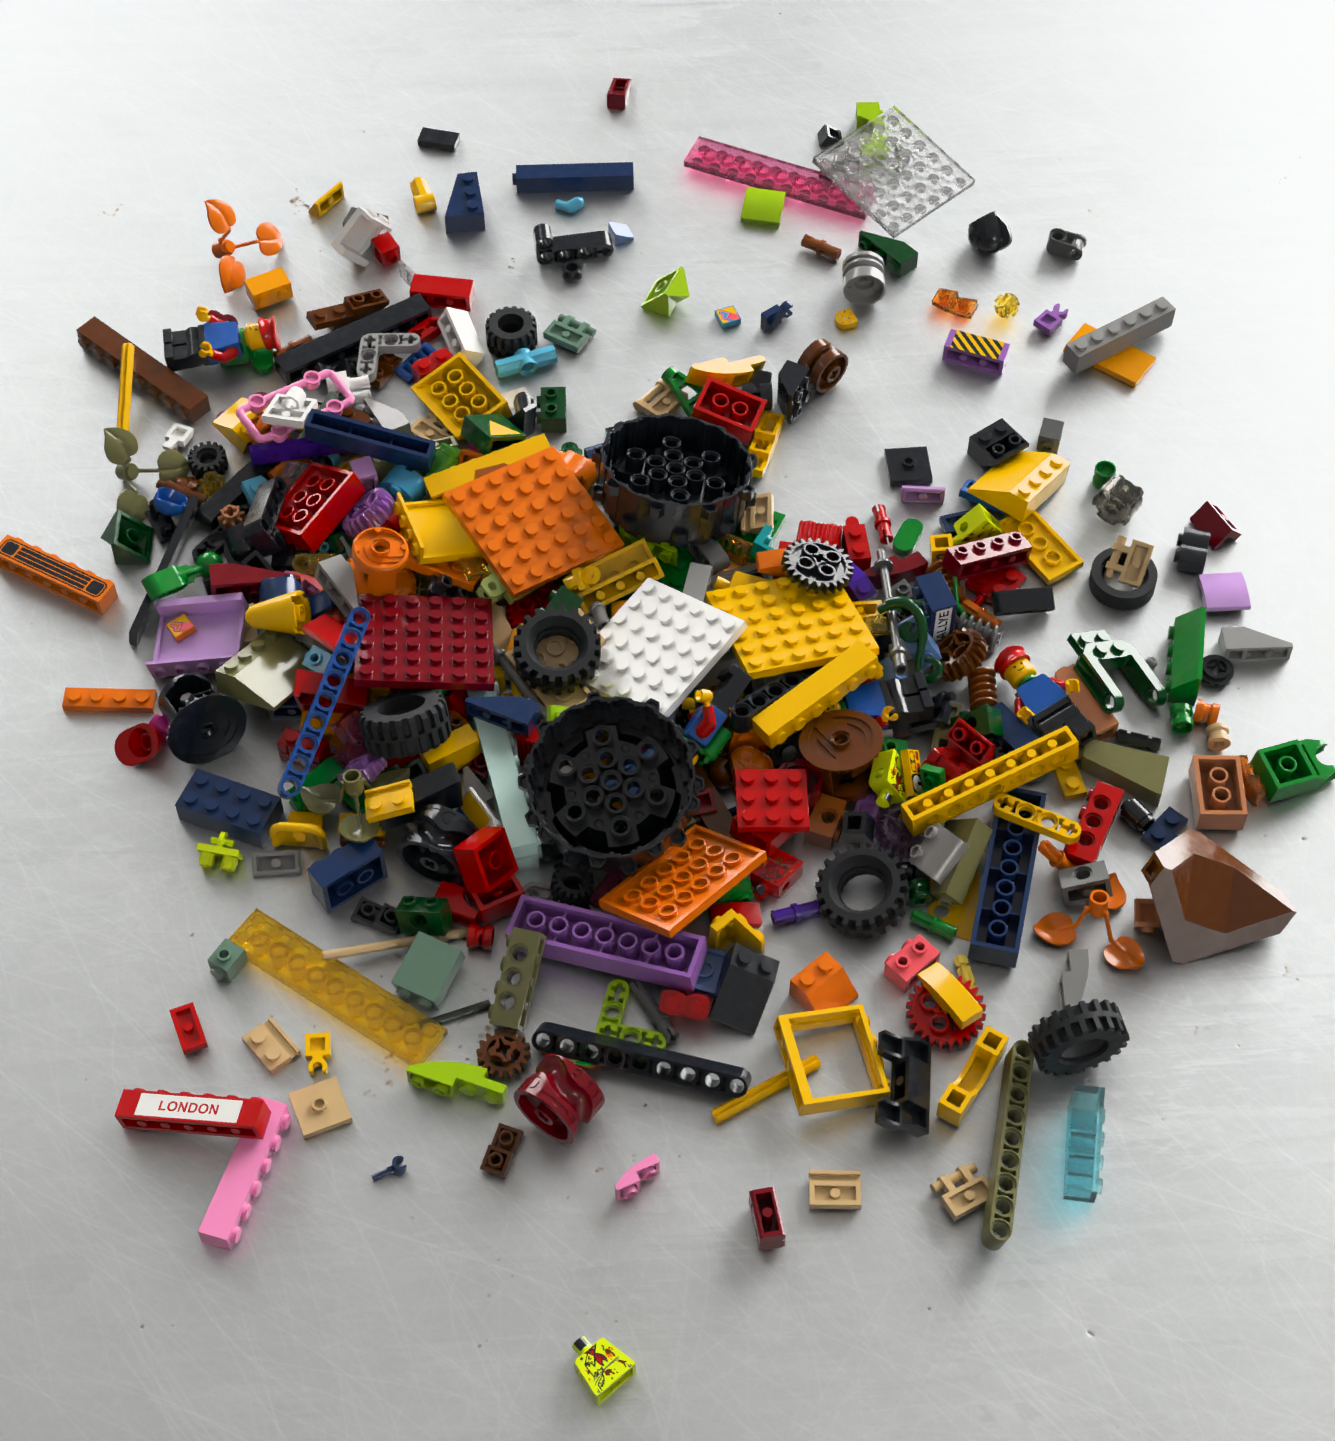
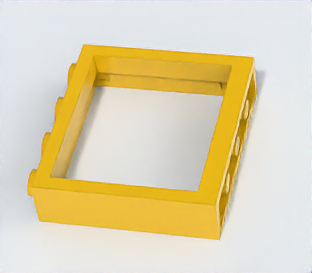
M863 1004L777 1016L773 1030L799 1116L875 1105V1101L881 1097L887 1099L889 1093H891L889 1088L890 1080L886 1078L884 1073L883 1058L877 1055V1039L871 1033L870 1017L866 1016ZM852 1023L873 1090L812 1099L793 1032Z

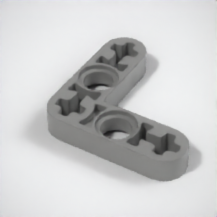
M370 333L364 335L360 341L356 369L357 376L368 375L369 382H373L377 376L379 354L416 353L421 349L419 335L416 333ZM391 341L396 342L394 345H386V343ZM367 356L374 357L371 360H364Z

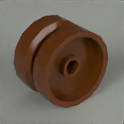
M821 338L812 342L803 351L797 363L810 368L811 387L818 392L824 393L832 389L841 380L848 366V357L839 349L834 348L826 339Z

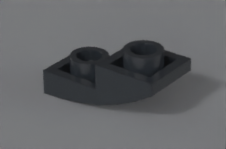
M362 896L351 915V920L382 932L396 934L399 929L395 914L396 908L387 903L381 906Z

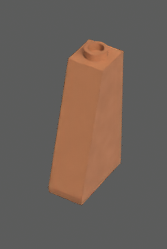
M1075 664L1058 669L1055 672L1054 678L1062 681L1069 679L1079 680L1080 692L1074 691L1069 694V698L1085 718L1095 725L1097 738L1094 740L1104 742L1115 737L1119 722L1112 713L1107 714L1102 710L1073 669ZM1087 734L1080 737V739L1085 738Z

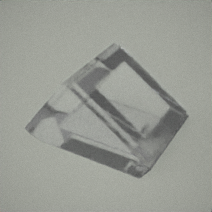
M399 260V275L411 287L413 276L417 273L402 260Z

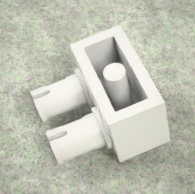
M346 371L335 372L351 392L368 389L352 392L355 401L351 407L354 408L355 405L364 404L363 398L365 397L372 399L368 375L349 378ZM326 378L328 395L330 391H333L339 395L338 397H341V401L345 400L346 398L330 378Z

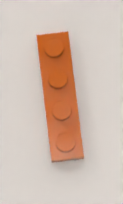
M66 687L62 708L63 711L154 713L157 692L156 689Z

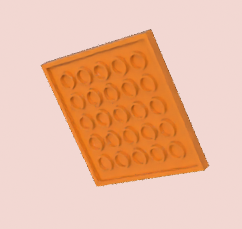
M554 446L443 493L442 496L448 508L512 599L560 578L575 568L586 566L622 549L625 544Z

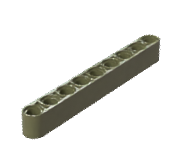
M1026 1040L1016 1041L1006 1054L1004 1061L987 1200L981 1233L983 1245L992 1251L999 1250L1011 1237L1034 1062V1055L1029 1042Z

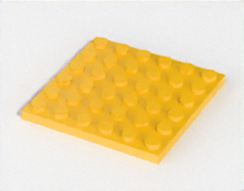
M780 577L773 580L716 589L705 594V600L709 605L746 622L747 629L733 643L731 649L742 670L752 677L751 680L824 666L859 640L875 655H879L878 644L844 588L842 591L836 589L835 594L829 590L826 595H824L822 590L815 594L814 589H810L807 592L805 586L798 588V582L791 583L792 577Z

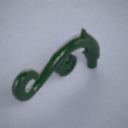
M905 596L890 597L885 599L884 603L876 606L879 614L888 610H897L902 613V609L914 616L917 623L916 631L912 632L911 630L915 623L906 621L900 625L899 634L905 642L913 643L917 641L915 672L922 671V658L928 637L927 620L923 610L920 608L924 602ZM926 657L924 661L929 662L933 667L930 674H924L926 683H935L942 677L943 665L936 658Z

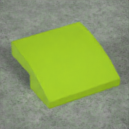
M747 187L741 212V221L780 226L786 192Z

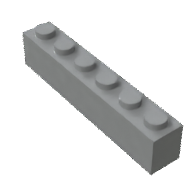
M1162 296L1066 344L1063 362L1074 374H1077L1171 327L1176 308Z

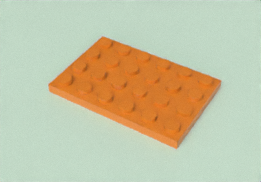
M695 824L685 832L688 841L682 848L671 846L658 859L645 863L636 871V875L627 877L598 900L601 909L672 938L766 861V851Z

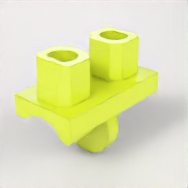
M221 832L219 838L211 837L210 843L217 844V846L203 843L197 844L196 850L200 852L199 865L202 867L213 868L215 857L222 858L220 869L234 872L238 861L243 862L244 854H240V850L227 848V846H235V840L228 839V832Z

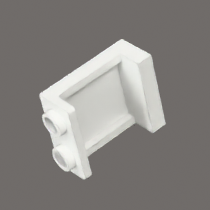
M359 206L330 245L341 256L366 267L370 261L363 254L371 245V239L377 237L382 229L391 232L393 228L388 225L389 220L383 215L379 214L378 216L372 209L367 208L365 210Z

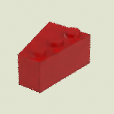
M296 669L293 696L301 711H309L324 673ZM327 678L329 685L333 687L338 686L336 678ZM346 678L332 713L359 715L362 708L371 701L372 688L354 687V679ZM319 698L320 706L324 708L329 707L328 699Z

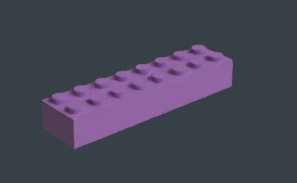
M524 894L520 896L505 933L506 940L508 934L512 933L513 927L544 934L547 936L542 955L544 958L692 993L708 952L705 936L679 931L672 938H669L619 916ZM526 949L520 951L523 953H527Z

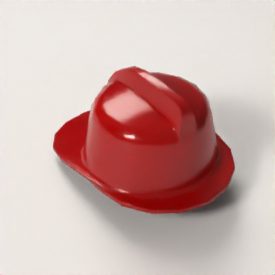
M137 724L118 735L114 746L115 755L121 763L127 766L143 763L161 751L165 734L160 733L159 730L150 724Z

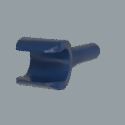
M394 1157L391 1166L372 1174L373 1181L392 1173L396 1176H402L406 1172L407 1165L402 1167L396 1165L401 1164L404 1157Z

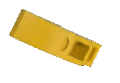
M762 355L739 361H732L731 363L725 357L703 363H695L691 365L685 381L697 386H704L708 377H711L733 387H741L742 383H749L754 369H763L766 360Z

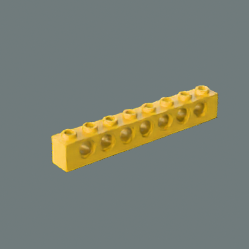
M1066 725L902 803V821L912 836L915 837L923 833L928 826H934L936 822L942 824L994 799L999 794H1005L1078 759L1079 741Z

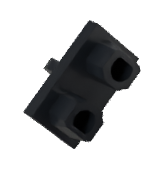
M433 574L429 577L430 585L427 589L429 596L468 597L469 591L461 586L456 589L452 587V580L446 574L440 577Z

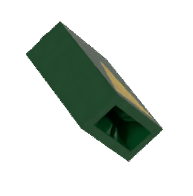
M501 413L464 415L461 435L483 455L526 440V435Z

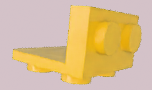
M731 908L724 915L717 916L711 922L710 948L722 951L730 943L734 942L764 955V935L758 929L754 930L742 914H737Z

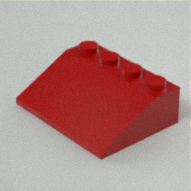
M312 462L288 489L275 526L283 534L287 542L299 549L314 553L320 548L328 535L334 531L339 522L346 517L355 503L360 500L366 488L352 471Z

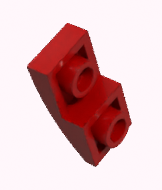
M730 902L713 904L708 907L710 924L714 918L724 915L732 908L737 914H742L752 928L759 929L762 925L760 903Z

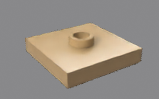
M336 1076L288 1093L304 1139L353 1122Z

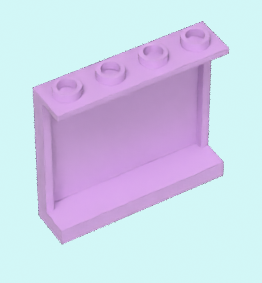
M243 593L157 600L156 609L160 614L153 661L146 662L152 677L164 678L179 676L185 673H214L225 662L243 649L246 629L245 613L249 608ZM185 613L197 631L177 642L165 624Z

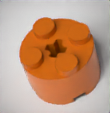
M572 450L566 451L561 457L585 490L589 492L597 480L596 463L592 462V459H587Z

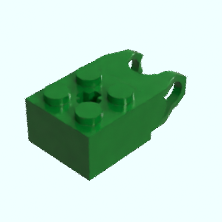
M1296 739L1256 751L1249 766L1269 803L1320 789L1327 782L1335 779V766L1325 765L1316 757L1328 745L1326 740L1304 739L1298 741Z

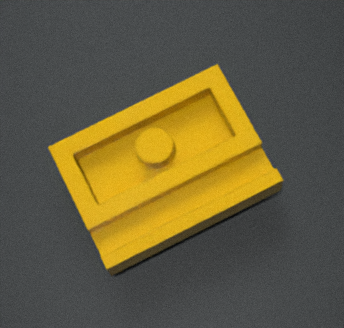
M410 779L364 791L366 796V819L369 824L415 812L413 786Z

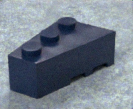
M477 172L457 174L445 214L446 234L485 230L484 210Z

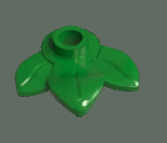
M744 878L713 904L751 902L754 894L751 890L750 880Z

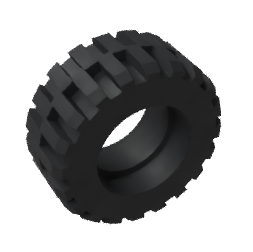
M406 689L397 693H389L387 696H381L377 700L369 702L367 706H364L358 717L365 749L372 756L380 759L383 757L385 759H402L407 756L413 757L419 753L429 752L430 749H435L440 744L446 742L452 732L445 697L438 691H431L430 689Z

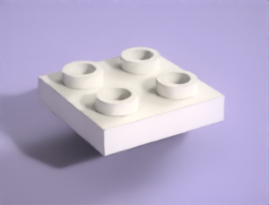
M293 386L285 395L276 394L262 414V423L303 429L311 408H318V400L306 398L303 389Z

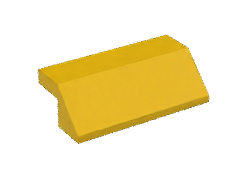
M643 538L589 564L599 568L601 579L587 590L580 591L577 589L572 592L584 599L581 609L584 614H589L590 605L593 602L600 601L607 605L636 591L648 577L657 581L665 577Z

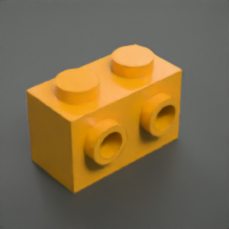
M282 267L244 280L247 296L255 310L293 297L291 282Z

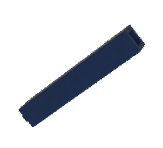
M633 162L516 165V173H512L513 185H517V193L634 190Z

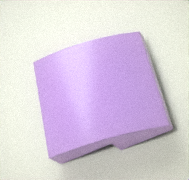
M1242 572L1198 574L1197 582L1202 591V603L1206 607V612L1251 610L1250 597Z

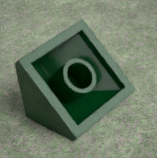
M118 509L101 536V539L111 545L115 563L147 565L150 562L153 528Z

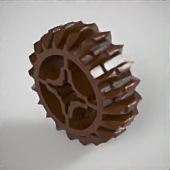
M965 627L960 631L956 629L954 633H948V636L941 638V641L937 643L942 657L939 661L943 665V674L940 680L954 682L958 679L961 681L963 677H969L970 673L976 672L975 669L982 666L981 662L986 660V655L988 654V646L983 636L977 630L972 628L966 629Z

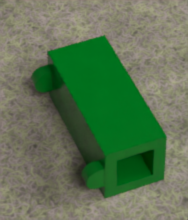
M326 758L306 776L302 787H311L324 783L332 784L338 780V774L344 769L332 758ZM293 786L292 788L288 789L286 792H287V793H294L295 787ZM301 792L293 799H290L289 804L294 811L311 812L304 805Z

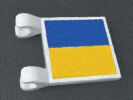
M468 787L462 797L463 806L457 807L455 811L471 820L478 829H481L483 826L503 827L502 822L495 818L473 787Z

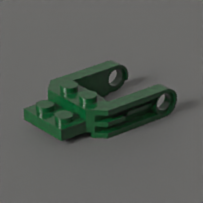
M1105 629L1069 635L1067 641L1078 655L1073 669L1105 713H1117L1122 711L1124 707L1122 693L1105 670L1120 668L1140 697H1143L1149 706L1158 707L1166 703L1167 692L1165 687L1135 646L1121 639L1112 640ZM1154 690H1155L1156 693H1157V700H1156V701H1155L1154 698H1153V691H1154ZM1111 696H1112L1113 699H1114V706H1113V707L1111 706V703H1110V698H1111Z

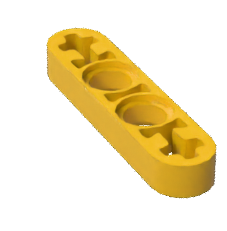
M999 794L994 798L992 810L1000 818L1065 844H1075L1080 838L1081 826L1071 819L1008 794ZM1003 803L1007 804L1004 808L1000 807ZM1028 811L1032 816L1030 818H1022L1019 812ZM1051 820L1054 826L1045 827L1041 821ZM1069 830H1072V831H1073V833H1071V835H1068V834H1066V833H1067Z

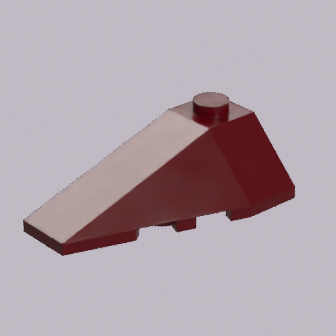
M234 563L210 564L211 595L242 592L248 604L259 603L258 589L262 579L284 576L289 573ZM292 574L301 583V576Z

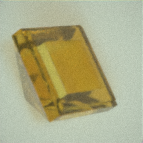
M881 615L864 617V622L872 635H890L887 617Z

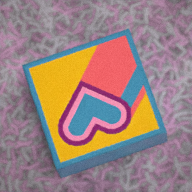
M734 305L715 310L714 316L722 329L741 324V318Z

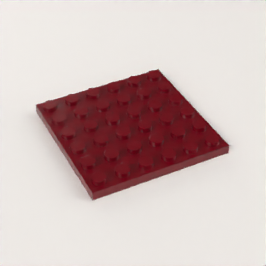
M369 593L357 594L359 607L366 608L370 613V622L355 656L354 687L494 691L492 599L483 597L464 598L393 594L374 596ZM356 614V623L363 624L362 616Z

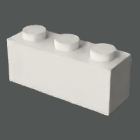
M446 307L437 323L449 351L453 356L461 352L477 368L486 353L467 311Z

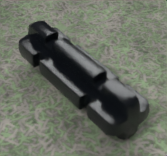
M1118 729L1115 738L1116 742H1128V745L1144 749L1150 747L1149 750L1159 751L1161 745L1160 738L1152 736L1151 739L1149 735L1132 731L1127 733V730Z

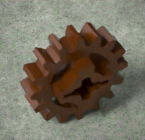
M505 1028L503 1033L495 1029V1035L493 1036L489 1033L485 1034L486 1041H479L480 1048L476 1052L477 1057H479L477 1058L478 1066L487 1068L488 1072H490V1079L495 1078L497 1075L502 1082L504 1076H508L510 1080H513L514 1073L521 1076V1068L528 1069V1060H531V1052H529L530 1044L526 1043L524 1035L518 1037L517 1030L510 1034L508 1033V1028ZM501 1050L503 1051V1054L506 1055L507 1059H505L504 1055H502Z

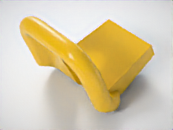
M290 811L287 822L275 823L270 827L269 834L274 847L284 845L316 847L321 850L328 849L326 833L323 830V815L312 812Z

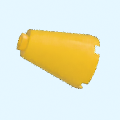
M296 590L249 606L245 613V619L252 628L299 636L306 635L300 629L311 621L310 603L308 598H303L302 594H305L304 591Z

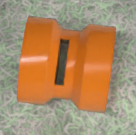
M1198 699L1193 721L1197 723L1207 722L1208 725L1216 723L1221 705L1216 703L1206 704L1205 701Z

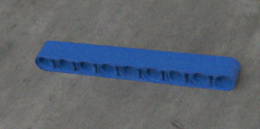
M355 607L346 618L278 783L277 792L283 799H293L302 788L370 622V613L364 607ZM353 615L362 616L363 624L356 623L353 620ZM351 635L355 639V644L350 645L346 643L344 637ZM343 656L347 664L344 666L339 665L336 662V657ZM327 678H336L338 686L333 687L329 685ZM319 698L328 699L329 707L324 708L320 706ZM310 719L319 720L321 728L314 729L310 725ZM309 740L312 743V749H303L301 741ZM294 761L301 762L304 767L303 771L298 772L294 770L292 763ZM284 783H292L295 787L294 793H287L283 787Z

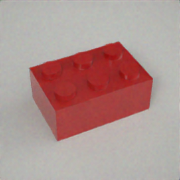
M708 377L693 408L691 417L726 428L728 433L738 438L743 445L748 446L763 416L767 400Z

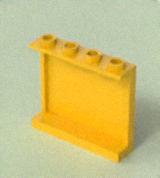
M397 493L396 502L393 503L394 514L399 517L400 528L404 529L407 543L410 542L412 555L416 556L419 565L484 558L443 499L405 503L401 493Z

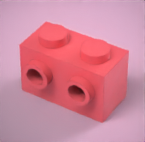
M918 934L914 939H908L902 945L900 951L896 954L892 953L886 958L884 962V976L905 994L920 981L917 974L936 962L939 963L940 952Z

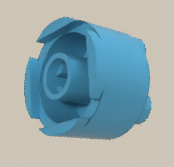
M404 465L393 466L378 485V488L388 491L395 502L399 492L405 503L422 501L427 494L422 476L414 470L412 472L406 470L407 466Z

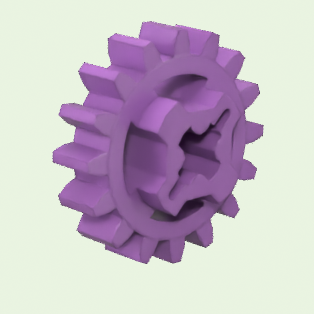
M367 753L349 761V765L338 774L337 778L341 784V781H343L342 775L345 771L357 769L361 772L362 777L366 778L368 783L373 782L377 779V776L380 774L379 772L385 770L384 768L388 766V763L384 757L380 759Z

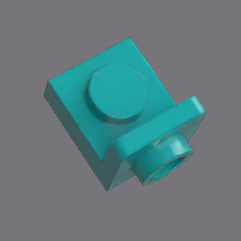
M764 525L753 542L750 555L755 557L757 552L774 550V548L770 547L773 541L771 537L772 527Z

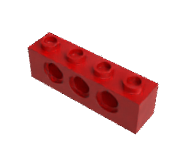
M1097 781L1094 789H1089L1086 797L1088 805L1087 807L1082 806L1078 815V819L1081 820L1079 823L1081 826L1080 838L1075 844H1065L1063 849L1066 858L1072 864L1079 866L1097 861L1121 805L1125 790Z

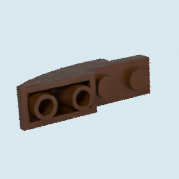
M381 289L346 296L342 304L308 311L306 319L315 331L330 328L331 331H334L384 309L389 305L390 301Z

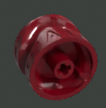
M550 1053L538 1064L535 1070L536 1073L528 1077L515 1091L513 1097L519 1110L536 1128L558 1142L571 1144L576 1137L578 1122L588 1124L605 1104V1098L596 1082L583 1069L563 1056Z

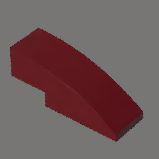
M919 551L902 560L896 555L887 558L893 563V570L889 573L891 587L903 579L908 583L915 582V577L925 575L928 568V561ZM874 566L863 571L876 590L883 589L881 577L874 572Z

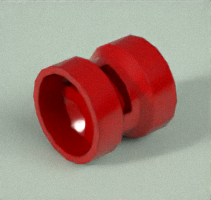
M470 923L467 931V947L475 948L476 946H482L483 949L491 950L494 942V926L486 925L485 927H479L478 924Z

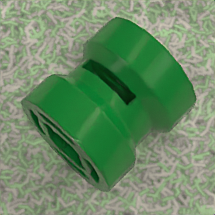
M1105 460L1095 465L1092 484L1096 489L1105 491L1112 488L1116 474L1115 465Z
M1187 703L1172 705L1169 709L1170 718L1172 719L1170 723L1172 732L1176 734L1190 733L1194 729V721L1191 718L1193 715L1192 706Z

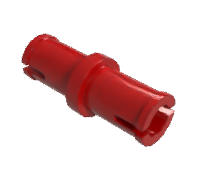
M878 504L879 511H877L876 505L872 507L875 519L874 527L878 531L880 543L887 545L886 537H888L889 543H892L894 540L890 529L891 520L887 517L886 508L883 504Z

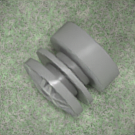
M862 250L853 252L845 258L842 265L843 293L848 301L856 305H870L881 300L885 295V264L882 257L872 251Z

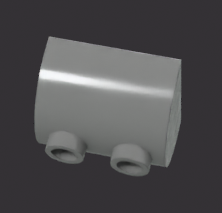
M936 822L934 826L930 825L924 831L925 838L920 845L916 844L911 848L909 853L911 857L908 861L936 882L942 884L970 846Z

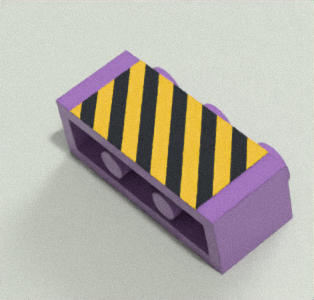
M951 329L944 345L942 360L1002 375L1009 357L1010 344Z

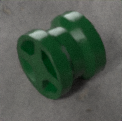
M914 879L908 882L910 887V893H908L909 905L911 907H923L932 901L931 894L927 891L929 889L927 880Z

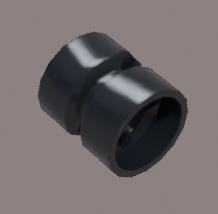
M742 383L743 391L752 395L757 393V397L767 400L765 410H772V383H760L758 386H755L754 383Z

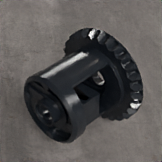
M185 673L170 680L159 695V709L170 726L167 729L168 736L166 737L168 746L173 755L183 762L189 764L212 762L228 754L244 735L247 716L241 703L229 694L218 693L209 679L202 674ZM191 693L188 699L180 700L183 694ZM211 728L207 732H202L204 729Z

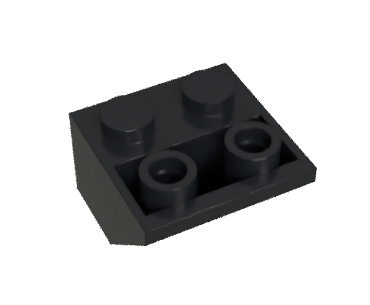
M790 360L785 362L778 373L777 403L782 414L785 415L786 422L789 424L793 422L795 417H799L803 404L809 401L811 395L809 386L812 381L809 367Z
M1001 418L969 437L967 454L980 466H997L1028 448L1029 443Z

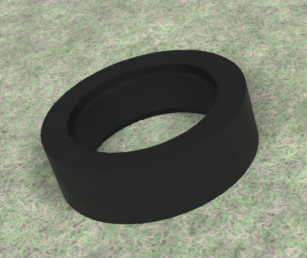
M1112 548L1099 553L1092 563L1089 576V588L1093 596L1103 605L1116 610H1134L1147 604L1154 594L1158 578L1157 568L1152 559L1149 561L1143 578L1144 584L1134 591H1120L1110 587L1102 577V573L1106 570V562L1110 561L1113 552ZM1121 554L1118 562L1119 565L1124 566L1127 554Z

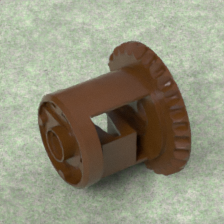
M848 709L825 712L809 721L800 733L799 750L806 763H810L812 768L819 769L823 778L822 793L846 800L847 803L860 800L870 793L872 788L869 786V778L873 760L879 756V752L882 751V745L884 744L883 731L878 722L863 712ZM838 739H845L839 743L835 742ZM843 779L852 780L848 784L840 783V781Z

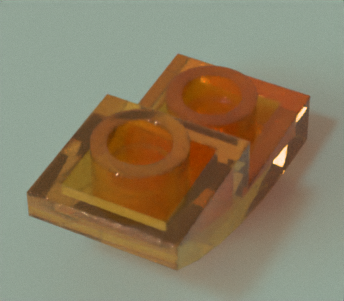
M942 288L938 289L931 301L932 305L967 319L972 318L979 306L978 300L959 297L958 291Z
M1238 755L1241 761L1245 797L1253 807H1258L1260 799L1264 798L1265 786L1260 782V775H1253V766L1248 762V755Z

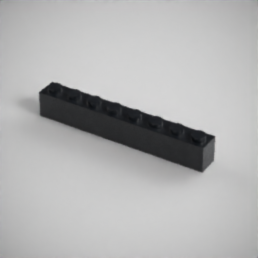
M420 294L409 297L275 356L276 371L288 386L302 380L307 371H314L313 367L318 362L334 367L343 358L352 359L358 356L361 338L366 334L408 333L411 328L423 320L432 317L431 308Z

